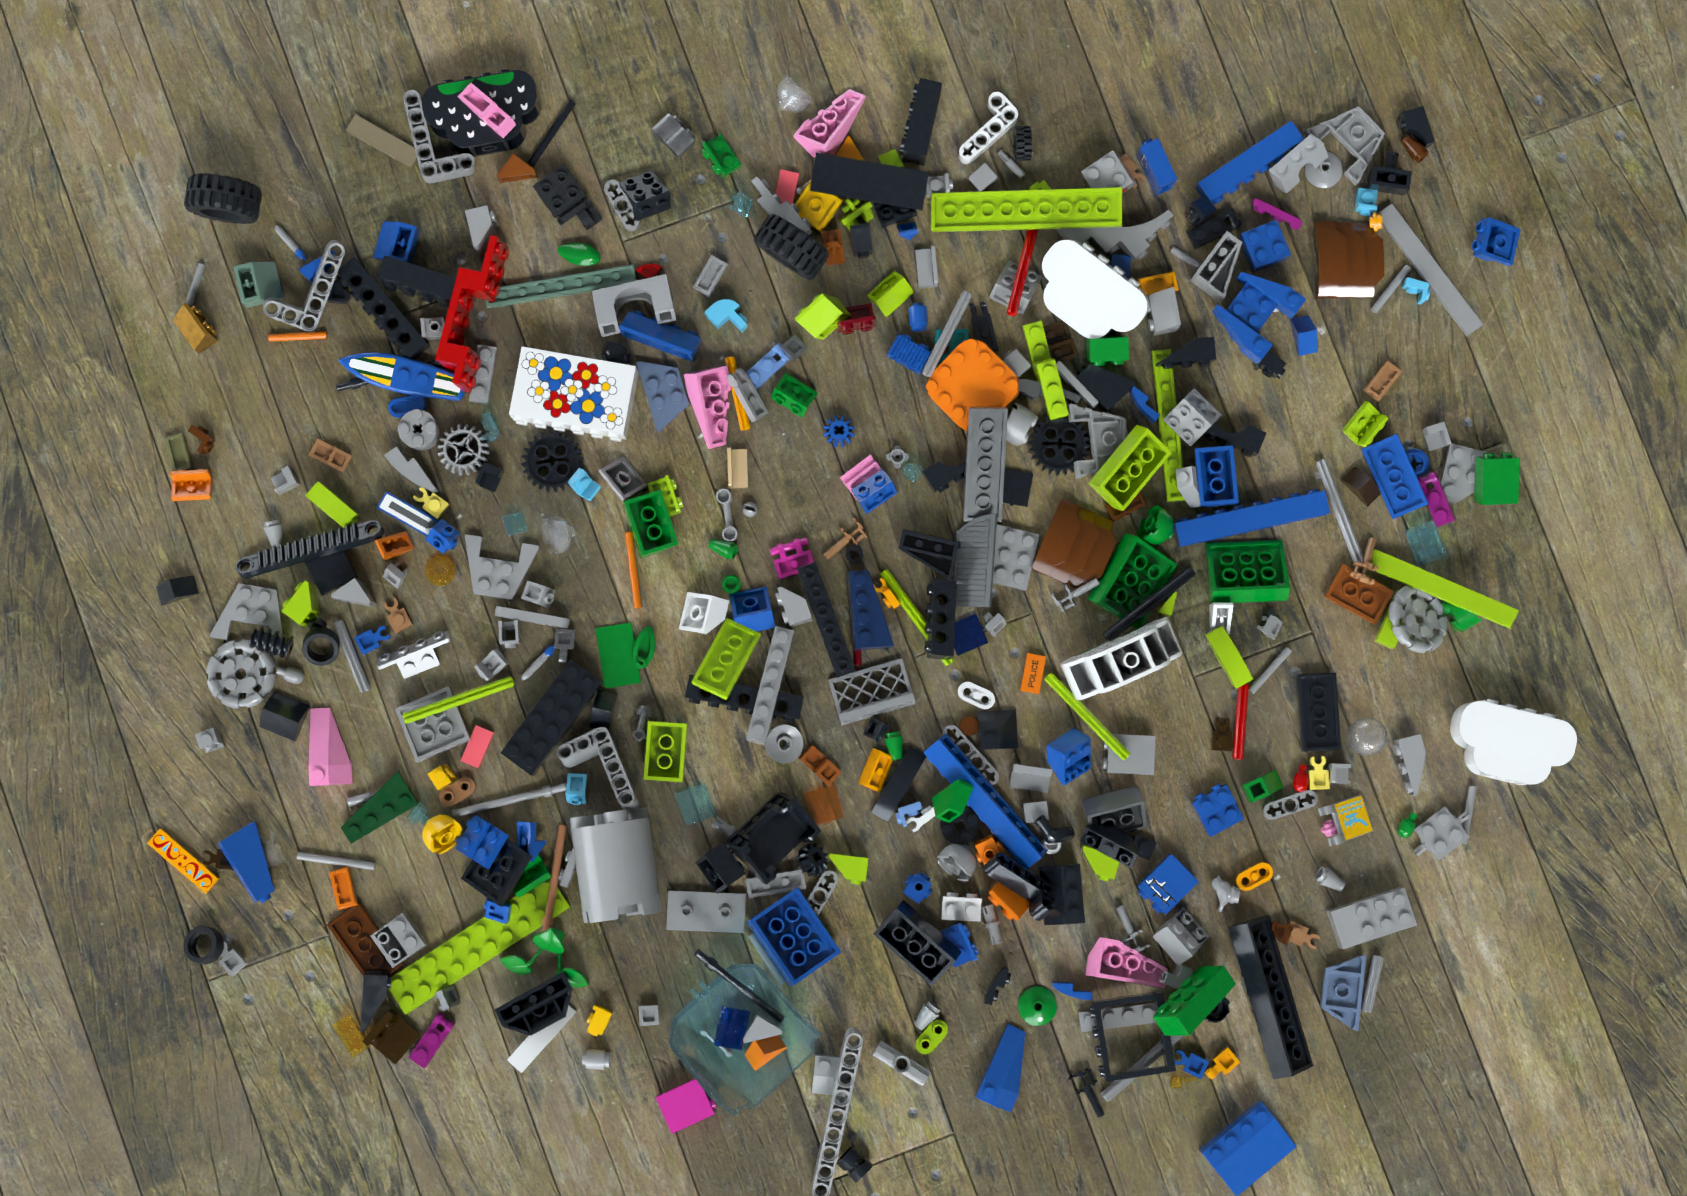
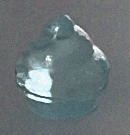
M908 463L903 468L904 478L911 482L918 481L923 468L915 463Z

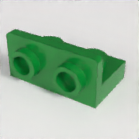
M721 134L707 143L705 141L701 143L703 148L701 153L706 160H711L713 164L711 168L716 175L720 174L722 179L742 167Z
M785 373L775 387L771 399L791 410L795 415L803 418L807 409L817 397L818 392Z

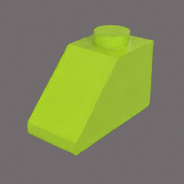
M1082 845L1081 850L1093 873L1098 875L1097 879L1109 882V878L1114 880L1119 862L1096 849Z
M830 853L829 858L843 876L850 880V884L861 885L862 881L866 882L868 858Z

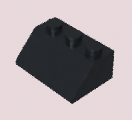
M1080 864L1039 867L1040 878L1050 883L1056 890L1055 908L1044 918V925L1085 923Z

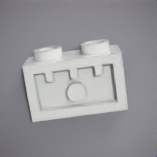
M947 892V896H942V920L981 921L982 898H978V894L966 893V897H958L959 893Z

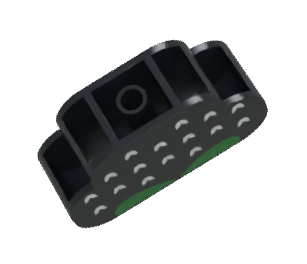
M503 69L495 74L482 73L478 77L464 76L461 80L454 81L448 79L440 84H435L429 87L423 94L422 109L427 123L437 136L449 139L459 154L469 153L473 157L510 151L521 146L527 134L526 125L534 122L540 115L541 101L534 80L528 73L521 70L510 71L509 69ZM470 83L494 101L515 122L516 126L504 138L490 128L458 98L460 93Z

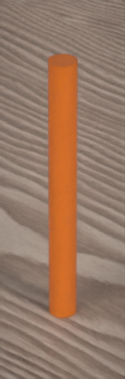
M626 532L625 540L634 609L642 608L633 535L632 532Z

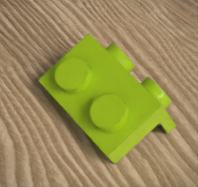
M1364 401L1342 431L1355 445L1366 447L1373 441L1378 431L1385 426L1389 418L1386 415L1380 414L1370 402Z
M666 475L662 479L647 483L650 493L661 490L670 517L681 513L680 508L683 507L680 496L676 497L674 490L677 489L674 478L670 479L669 475Z

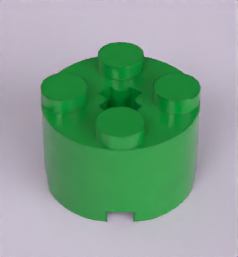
M1441 600L1444 615L1448 614L1452 619L1449 623L1455 632L1459 630L1462 633L1483 621L1482 617L1478 618L1474 613Z

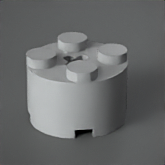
M1014 402L1011 405L1014 407L1012 412L1008 410L1006 441L1018 446L1026 443L1030 435L1027 432L1031 426L1034 427L1038 417L1034 411Z
M414 409L406 413L399 422V436L413 450H429L437 444L440 438L438 422L426 411ZM418 427L421 428L422 433L417 432Z

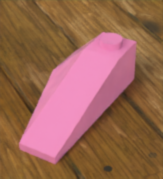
M849 89L832 101V105L827 109H821L816 117L803 122L794 134V138L814 158L816 153L834 156L846 137L866 96Z
M728 366L703 369L684 374L687 393L708 449L726 445L728 421L726 416L730 403L728 402V391H731V386L727 380V375L729 374Z
M331 708L310 709L309 786L353 784L352 763L346 752L345 744L338 731L339 729Z
M1099 937L1088 955L1085 975L1165 988V984L1159 982L1163 970L1167 972L1168 969L1143 956L1138 951L1129 948L1119 940Z

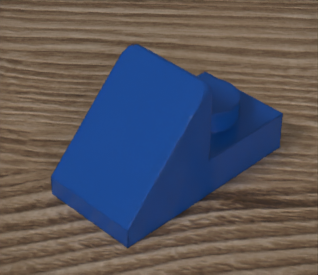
M518 821L517 845L533 856L530 862H533L547 840L536 839V822Z

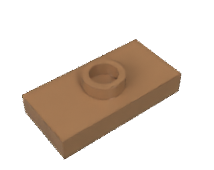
M1387 360L1363 391L1379 402L1403 371Z

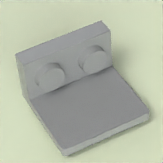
M1008 260L989 298L1006 307L1009 304L1018 263ZM1029 269L1018 313L1022 315L1042 279L1041 275Z
M1194 388L1164 418V422L1189 446H1192L1222 414Z

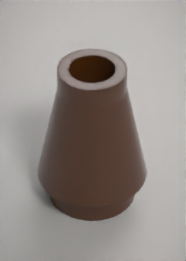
M1407 135L1401 141L1411 159L1417 163L1421 162L1429 154L1427 147L1413 139L1410 135Z

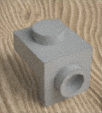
M496 648L482 662L476 664L474 668L480 677L488 681L494 678L509 661Z

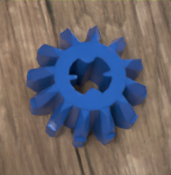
M834 415L835 422L828 419L827 423L830 426H823V429L828 431L823 433V437H829L827 439L828 444L834 441L833 447L835 448L838 442H840L843 448L844 441L848 444L851 443L848 437H855V434L850 432L855 430V426H849L851 423L850 419L844 422V415L841 416V420H838L837 415ZM836 428H837V429H841V428H842V429H843V430H842V433H843V434H842V435H841V434H837V435H836V434H835V433H836V430H835V429H836Z

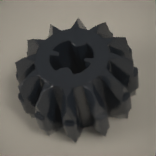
M809 843L799 849V855L795 859L799 862L797 867L802 868V873L807 872L808 877L813 875L815 877L819 876L821 872L827 869L826 865L830 861L825 858L828 856V853L823 852V847L818 848L817 843L812 845Z

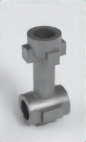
M642 705L637 709V714L640 715L637 729L632 732L636 742L640 743L647 739L645 726L647 716L651 717L652 714L651 707Z

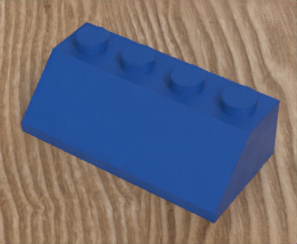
M629 311L619 327L623 337L694 362L701 344V338L698 337L699 334L690 330L688 332L681 331V328L674 324H670V326L658 324L655 317H652L651 320L639 311H634V313Z

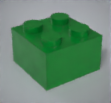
M1103 336L1096 339L1085 337L1086 360L1091 362L1092 365H1105L1106 361H1110L1114 365L1124 364V360H1129L1127 336Z

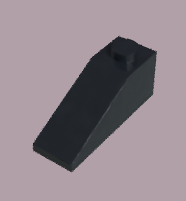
M364 969L360 1032L366 1030L386 997L387 988H391L392 977L388 976V970Z

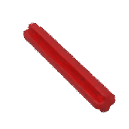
M1248 684L1242 685L1237 690L1232 758L1242 760L1244 756Z

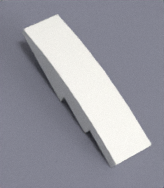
M569 1005L565 1018L532 1036H528L507 1061L522 1073L574 1016L576 1011Z

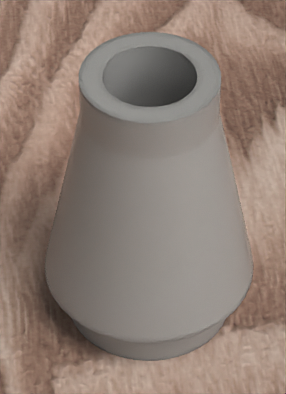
M280 520L264 522V530L271 548L273 546L278 548L280 544L283 545V524H280Z
M1322 866L1315 875V880L1318 881V884L1339 892L1343 890L1346 883L1329 867L1325 868Z
M930 1000L924 1003L914 1022L915 1026L923 1030L940 1015V1007Z

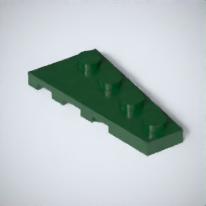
M399 770L341 826L342 831L351 844L418 805L419 802Z

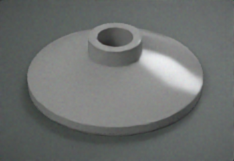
M1327 151L1328 158L1315 169L1305 164V176L1317 188H1330L1342 176L1343 168L1341 161L1331 152ZM1322 165H1326L1328 170L1324 171Z
M776 726L767 736L766 751L774 761L790 763L797 759L802 752V735L793 726ZM781 740L785 741V745L783 747L780 746Z

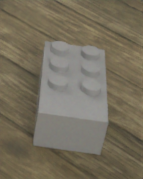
M1403 887L1326 910L1338 948L1341 949L1417 926L1406 890Z

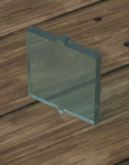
M705 783L692 788L688 787L687 790L674 794L686 826L698 821L703 822L704 819L716 815Z

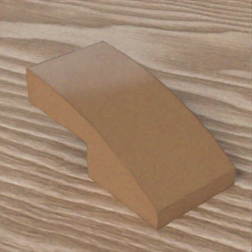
M318 438L308 455L341 472H344L352 455Z

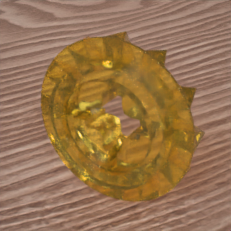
M446 556L433 557L425 565V575L433 585L445 586L455 577V564ZM439 565L442 568H448V570L442 572V579L438 573L433 572L438 569Z

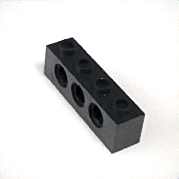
M933 579L927 586L929 603L926 605V614L929 615V619L925 625V633H928V641H925L924 652H927V658L950 660L954 657L957 581ZM937 597H942L945 604H939ZM936 615L942 616L944 623H939L936 620ZM935 634L941 635L943 642H938Z

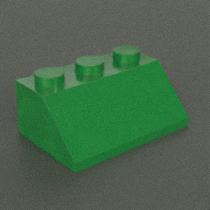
M661 490L623 502V508L640 559L659 554L679 545Z

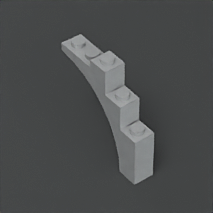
M1168 210L1156 219L1131 227L1056 229V231L1064 240L1072 239L1081 244H1090V240L1103 256H1106L1108 253L1110 255L1115 253L1119 249V245L1128 256H1131V260L1134 262L1137 258L1141 260L1148 254L1147 250L1150 247L1148 242L1150 243L1158 236L1157 232L1161 228L1165 230L1172 224L1171 220L1174 215Z

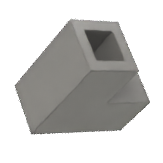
M1181 964L1177 965L1174 974L1163 970L1159 982L1179 989L1181 983L1191 976L1193 969Z

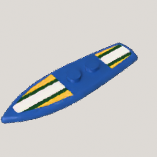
M363 352L351 354L338 360L356 377L369 384L390 391L461 401L465 394L464 391L452 383L454 372L408 357L390 353Z

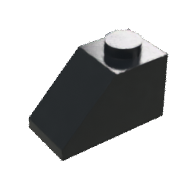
M869 223L850 226L853 256H858L859 259L869 257V254L873 252Z

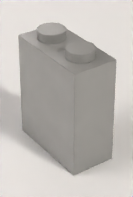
M1113 734L1131 753L1126 760H1122L1103 741L1106 757H1103L1102 768L1106 769L1105 773L1154 775L1156 736Z

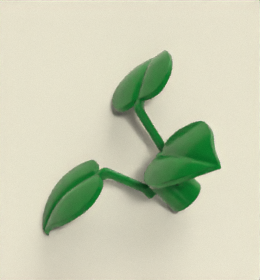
M552 927L534 935L533 942L539 947V950L530 961L526 962L519 956H505L500 959V962L511 972L518 975H529L532 971L529 966L543 950L558 954V972L555 973V976L564 971L571 986L574 988L585 987L590 984L578 970L562 968V953L565 949L562 942L565 934L559 929H552Z

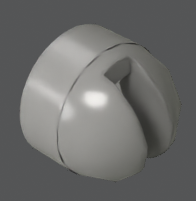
M746 502L742 510L746 517H754L758 512V507L754 502ZM746 506L755 508V511L747 510L745 508Z

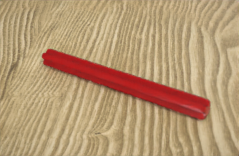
M1038 229L1027 230L1006 312L1007 315L1013 317L1018 313Z

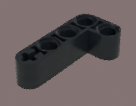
M999 852L984 865L987 875L1030 902L1029 913L1035 920L1041 921L1054 910L1056 890L1044 879Z

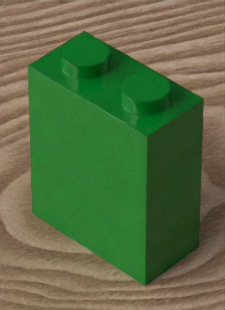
M1502 452L1501 456H1495L1494 453H1483V456L1476 457L1474 502L1480 505L1518 504L1520 458L1513 456L1511 452Z

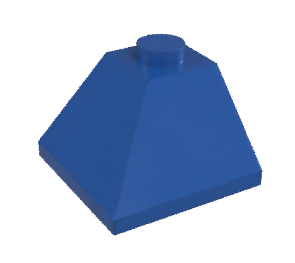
M767 586L729 594L735 622L754 631L775 628Z

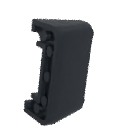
M780 792L771 797L728 839L727 845L755 876L767 885L776 878L777 869L775 866L801 841L805 843L813 842L821 832V829L796 797Z

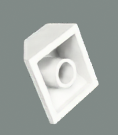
M687 592L679 629L707 634L725 620L729 600L712 595Z

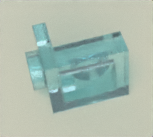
M488 411L482 414L484 420L481 421L485 430L490 431L480 436L484 443H492L498 439L497 436L501 435L492 414Z

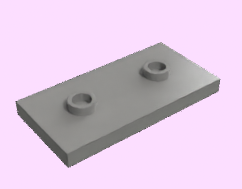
M668 891L666 930L744 933L746 894Z

